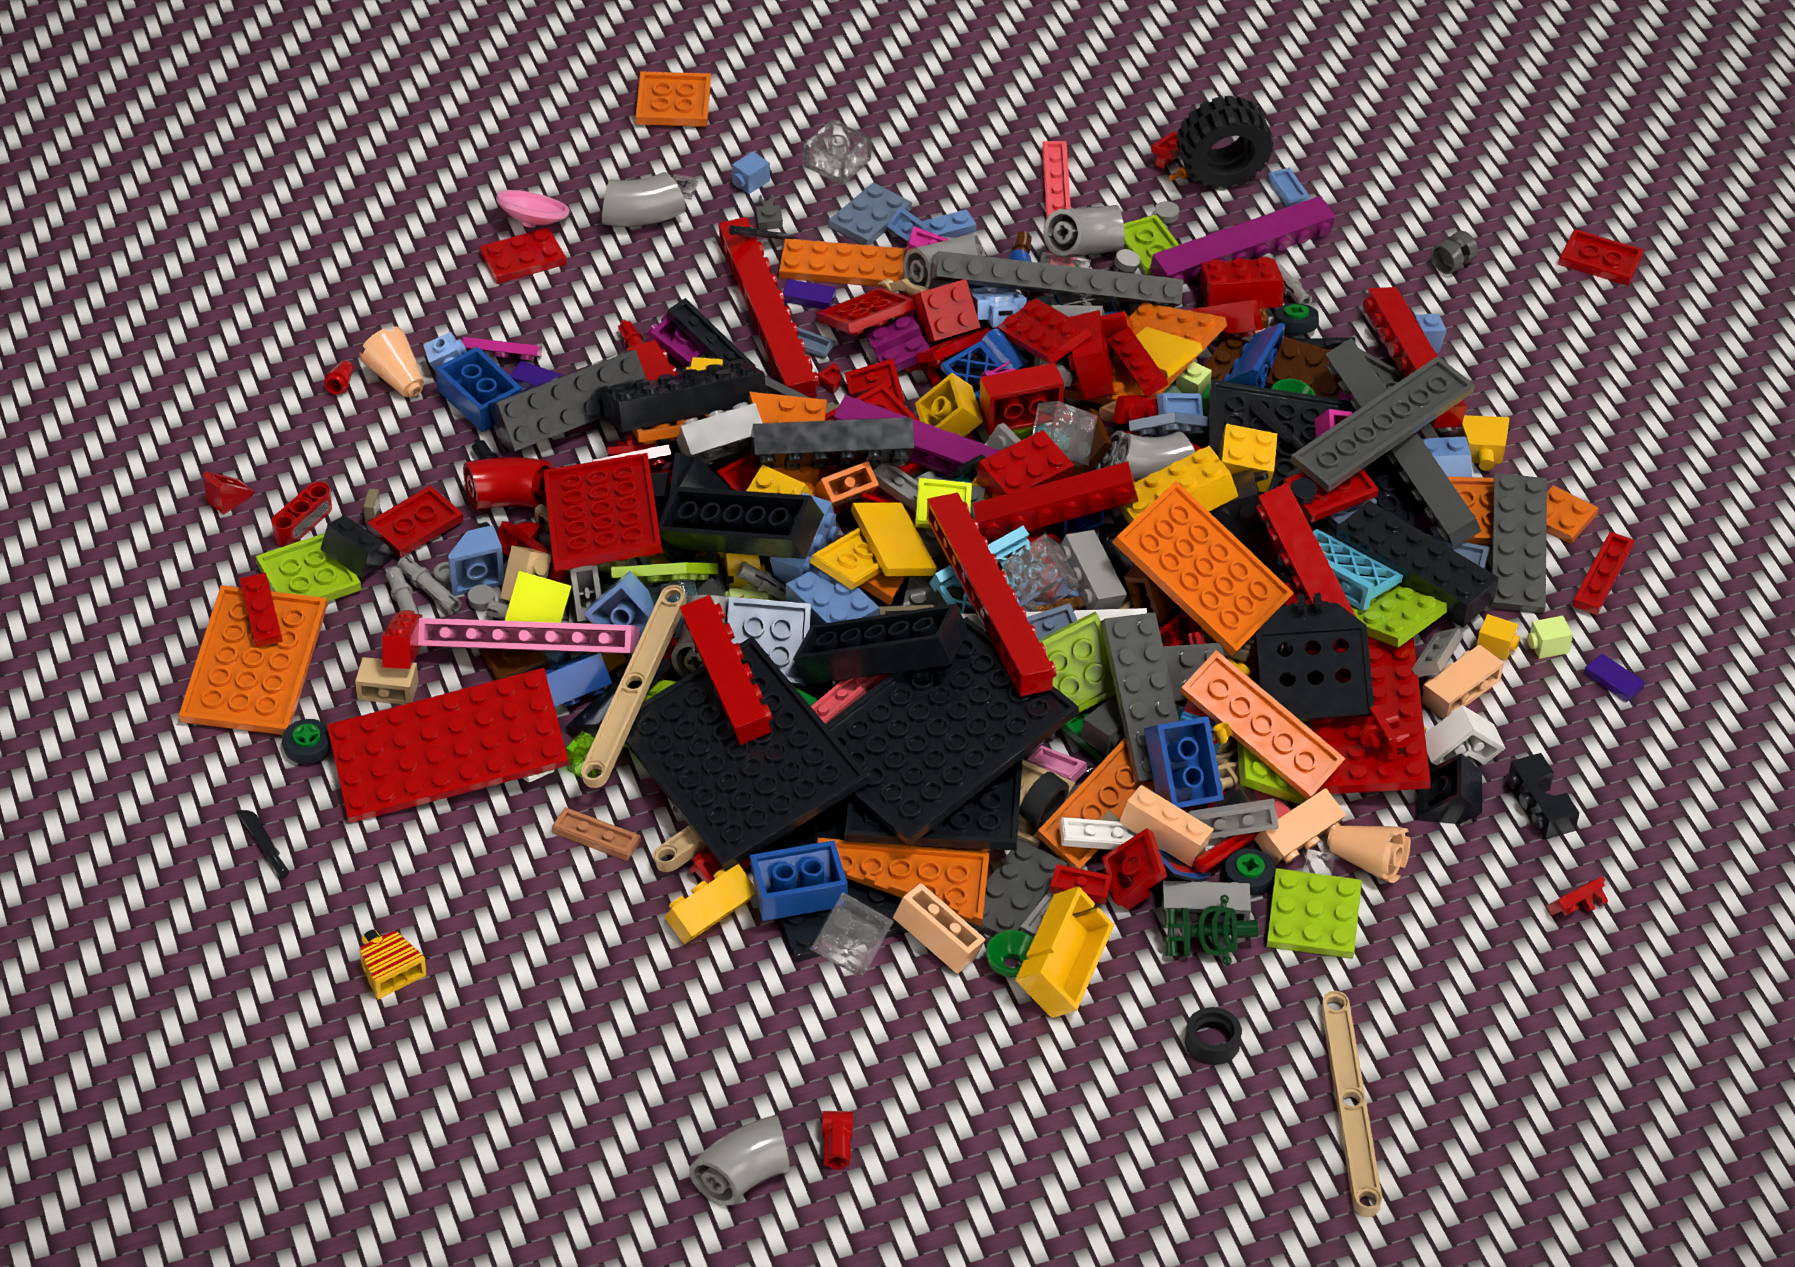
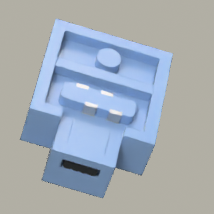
M995 287L969 288L978 320H986L992 327H997L1004 322L1005 318L1014 315L1024 307L1027 298L1017 290Z

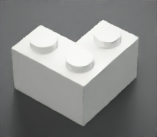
M1463 705L1452 711L1449 716L1436 726H1433L1425 734L1427 754L1435 765H1439L1461 753L1466 757L1471 756L1485 765L1506 749L1495 725Z

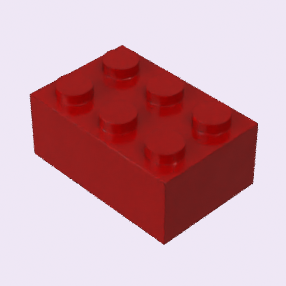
M1260 257L1255 260L1236 258L1233 261L1214 259L1208 262H1201L1200 290L1207 307L1249 300H1259L1260 308L1283 307L1284 279L1275 259Z
M1100 310L1071 316L1070 318L1088 327L1092 335L1069 352L1070 355H1068L1071 370H1075L1076 376L1074 378L1077 391L1083 392L1085 400L1114 394L1112 355Z
M1055 363L980 377L979 409L983 419L982 423L988 436L993 433L997 425L1002 423L1011 431L1063 421L1064 381Z
M1042 430L979 461L976 482L980 487L986 488L985 492L990 498L1071 477L1074 464L1048 434Z

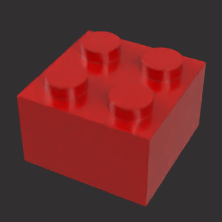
M966 279L911 295V298L915 301V312L919 326L927 343L980 328Z

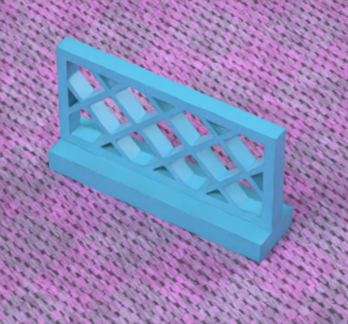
M1024 526L988 545L991 554L994 553L996 555L997 562L1009 565L1006 575L1007 584L1011 583L1023 587L1022 595L1017 598V602L1027 601L1038 594L1037 589L1039 585L1029 583L1031 571L1040 573L1043 578L1048 571L1027 539L1029 533ZM1024 548L1030 557L1029 563L1026 564L1014 560L1016 551ZM951 565L935 573L929 584L934 592L939 591L947 605L957 604V606H961V609L958 607L961 614H964L965 607L974 610L972 604L966 602L967 595L965 591L962 600L952 598L947 589L952 586L963 588ZM1013 566L1027 570L1025 581L1011 578Z
M1319 529L1313 531L1316 539L1322 542L1319 543L1322 551L1328 552L1324 553L1351 605L1364 611L1369 608L1371 599L1402 582L1403 575ZM1279 555L1277 564L1292 572L1290 567L1286 568ZM1338 563H1349L1350 565H1344V564H1338ZM1359 574L1371 575L1372 577H1369V576H1360Z

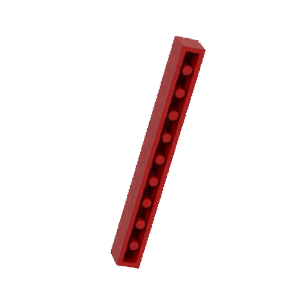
M747 217L718 223L720 244L777 381L807 397L817 398L816 387L820 386L817 372H812L811 358L809 355H805L803 339H798V328L795 322H791L789 306H784V295L781 289H777L775 273H770V262L768 257L764 258L762 242H757V236L751 238L729 234V227L731 225L750 226Z
M958 492L927 498L926 519L1019 695L1026 696L1052 690L1053 677H1056L1055 664L1052 660L1049 661L1043 642L1038 641L1035 627L1033 624H1029L1024 607L1019 606L1015 590L1013 588L1010 589L1007 584L1006 574L1004 571H1000L996 555L994 553L991 554L988 549L987 539L985 536H981L977 520L972 519L967 502L962 501Z

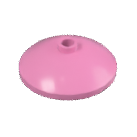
M503 190L497 193L496 200L500 207L511 217L522 221L521 225L535 228L536 225H549L561 221L569 215L568 206L544 195L519 190Z

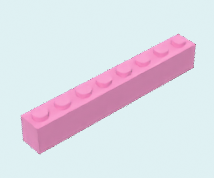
M419 618L418 645L446 648L633 654L639 642L640 627L610 624Z

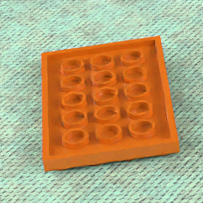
M1142 303L1130 316V319L1133 321V333L1135 335L1145 327H1149L1199 342L1203 350L1227 326L1225 317L1151 303ZM1113 355L1114 394L1085 400L1083 392L1077 391L1074 376L1070 386H1065L1064 397L1103 405L1113 401L1117 402L1118 396L1145 394L1124 364L1114 361ZM1198 355L1195 356L1192 360H1190L1181 369H1179L1170 378L1166 377L1169 385H1167L1166 387L1162 388L1161 390L1157 391L1152 395L1163 393L1176 380V378L1198 357Z
M1177 481L1167 488L1112 542L1217 643H1220L1231 656L1294 594L1288 586Z
M221 585L178 715L180 722L283 735L294 719L328 606L327 598L271 591L283 641L256 647L242 588Z

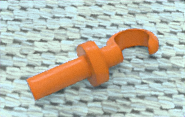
M1185 166L1179 167L1177 172L1169 175V179L1174 180L1179 177L1184 179L1188 177Z

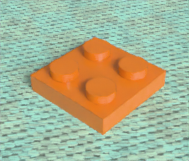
M1553 485L1547 491L1546 532L1572 544L1597 516L1599 507Z

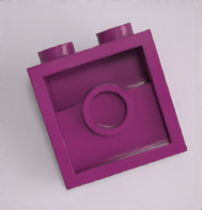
M665 313L661 319L662 322L659 325L654 323L646 334L649 336L647 342L656 340L659 347L665 349L667 357L671 355L683 366L690 367L692 358L700 357L704 352Z
M912 314L895 318L893 322L887 325L873 327L870 332L866 333L870 349L878 363L893 358L897 372L917 364L916 353L930 348Z

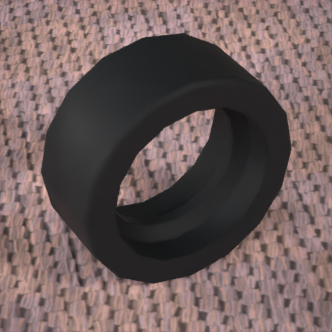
M1046 772L1040 776L1022 800L1019 809L1021 817L1037 828L1042 827L1066 800L1069 792L1068 783L1053 772Z
M1202 1008L1193 1013L1188 1019L1184 1043L1188 1053L1203 1064H1225L1234 1059L1239 1052L1242 1027L1233 1013L1223 1008ZM1205 1027H1217L1226 1031L1231 1036V1039L1222 1045H1209L1200 1041L1196 1036V1032Z

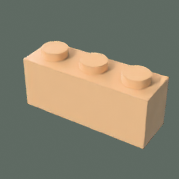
M1479 644L1471 651L1468 650L1463 653L1461 658L1455 663L1448 664L1439 675L1429 678L1424 683L1421 703L1439 717L1445 719L1452 711L1461 705L1466 707L1501 680L1504 662Z
M1142 785L1127 801L1119 822L1136 834L1148 828L1154 832L1159 848L1190 867L1193 866V861L1205 852L1214 830Z
M1325 788L1279 818V829L1261 831L1254 840L1262 851L1272 859L1275 866L1282 861L1288 864L1300 855L1298 852L1303 847L1306 850L1311 849L1321 841L1319 839L1321 835L1325 833L1328 837L1332 830H1335L1337 826H1341L1339 822L1346 814Z
M922 883L903 897L893 916L900 925L957 974L975 960L986 940Z

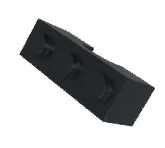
M1542 753L1511 761L1509 773L1507 774V783L1518 795L1522 808L1530 814L1534 827L1540 830L1546 840L1576 831L1580 812L1567 793L1560 795L1545 793L1550 791L1554 772Z

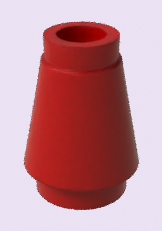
M342 361L326 374L324 385L329 393L339 395L347 391L354 371L352 363Z

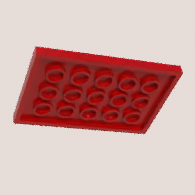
M648 452L543 470L555 571L571 570L582 566H595L606 562L624 561L629 558L663 553Z

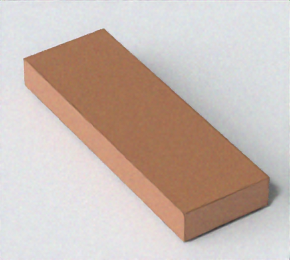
M566 807L552 825L553 834L625 861L630 859L641 842V835Z

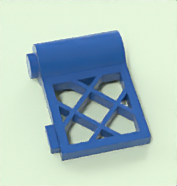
M998 328L989 331L978 343L942 363L940 369L947 376L953 373L967 383L968 381L979 383L981 376L969 375V367L984 369V372L987 370L993 371L1010 360V363L1003 368L1019 370L1031 367V363ZM979 351L985 358V362L970 360L971 355ZM954 365L966 366V373H956L951 367ZM978 390V391L975 392L976 400H977L979 403H980V390Z

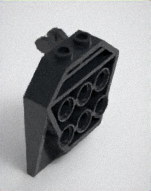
M1314 593V604L1305 605L1304 595L1297 594V603L1281 606L1256 632L1260 687L1300 721L1373 716L1370 712V707L1374 706L1367 625L1341 605L1321 601V593ZM1337 648H1343L1346 651L1343 653H1337L1334 650ZM1316 650L1319 653L1315 655H1310L1307 653V651ZM1281 652H1289L1291 655L1283 657L1279 654ZM1347 678L1349 681L1346 683H1340L1337 681V679ZM1314 679L1321 681V683L1317 685H1313L1309 682ZM1289 681L1292 682L1293 685L1287 687L1283 686L1282 683Z

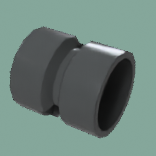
M1466 231L1454 233L1447 240L1434 246L1431 251L1434 265L1444 274L1453 273L1478 255L1475 239Z

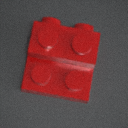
M1148 828L1102 857L1105 866L1104 874L1113 876L1112 891L1110 892L1111 898L1117 906H1123L1127 910L1150 897L1149 888L1167 877L1154 832Z

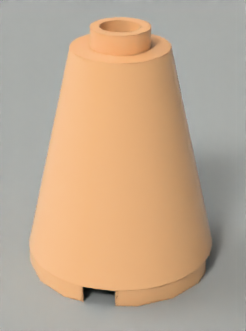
M397 326L393 327L395 330L387 331L386 328L378 331L364 343L363 347L365 350L363 354L361 352L359 354L361 361L404 397L417 396L423 390L424 380L405 333Z
M1337 826L1335 830L1329 833L1327 843L1333 854L1385 882L1395 883L1401 877V875H1397L1399 868L1406 867L1411 840L1410 837L1405 836V833L1409 832L1408 829L1400 826Z

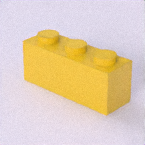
M739 864L727 871H724L723 868L713 875L715 880L709 884L705 880L691 890L693 893L691 896L685 899L682 895L669 904L671 909L664 918L684 945L751 901L755 896L754 884Z

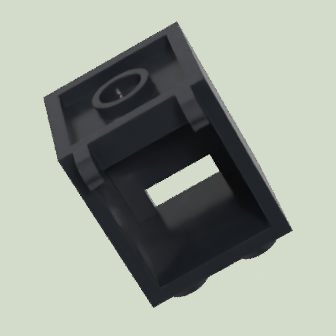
M1253 469L1231 474L1239 497L1209 512L1246 548L1270 542L1267 531L1269 529L1266 520L1262 521L1256 510L1258 496L1260 495L1257 482L1268 479V472L1254 473Z

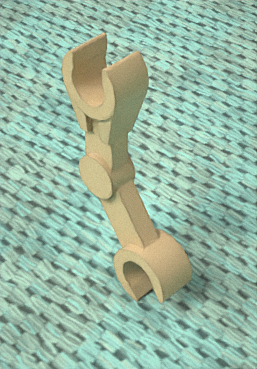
M907 278L895 282L891 279H885L878 283V286L884 285L889 291H906L910 296L930 290L927 287L910 283Z

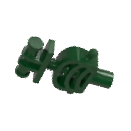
M1225 894L1220 897V906H1207L1202 910L1197 926L1189 925V910L1187 907L1181 908L1182 923H1176L1177 909H1162L1165 924H1162V928H1167L1168 937H1162V941H1165L1166 944L1164 956L1179 955L1177 941H1183V955L1191 956L1190 937H1198L1199 943L1206 953L1213 956L1223 954V963L1230 965L1232 959L1229 953L1237 951V938L1258 937V920L1236 921V910L1227 907L1229 897ZM1214 911L1211 924H1206L1205 926V917L1209 912ZM1224 912L1222 924L1217 925L1220 913ZM1174 928H1182L1183 936H1174ZM1205 936L1212 938L1216 950H1212L1207 946L1204 939ZM1217 936L1223 937L1226 948L1221 947Z

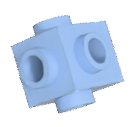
M451 332L423 344L429 364L435 372L436 367L467 352L462 340H456Z

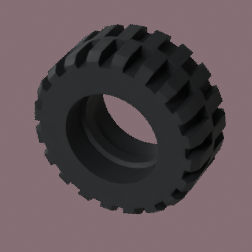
M1225 96L1223 99L1216 97L1212 98L1211 102L1206 103L1205 101L1201 103L1198 109H1193L1189 112V117L1184 118L1181 128L1178 130L1176 144L1185 169L1194 181L1205 187L1209 185L1210 188L1219 189V187L1227 189L1231 188V185L1237 184L1239 186L1244 184L1243 181L1253 179L1256 176L1255 173L1261 172L1264 169L1265 162H1268L1272 155L1274 143L1265 117L1255 103L1238 96L1236 99L1233 96ZM1239 136L1236 141L1226 147L1210 149L1215 143L1224 138Z

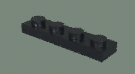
M686 298L668 309L666 316L710 358L723 359V366L729 365L732 360L743 359L756 367L748 357Z

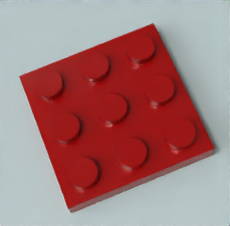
M878 288L815 313L818 322L828 325V327L839 329V331L847 332L850 335H858L865 331L864 328L884 325L886 320L893 317L901 318L907 316L908 311L916 309L913 298Z

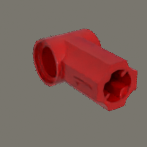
M823 1111L824 1165L832 1170H842L844 1167L850 1166V1138H853V1111Z

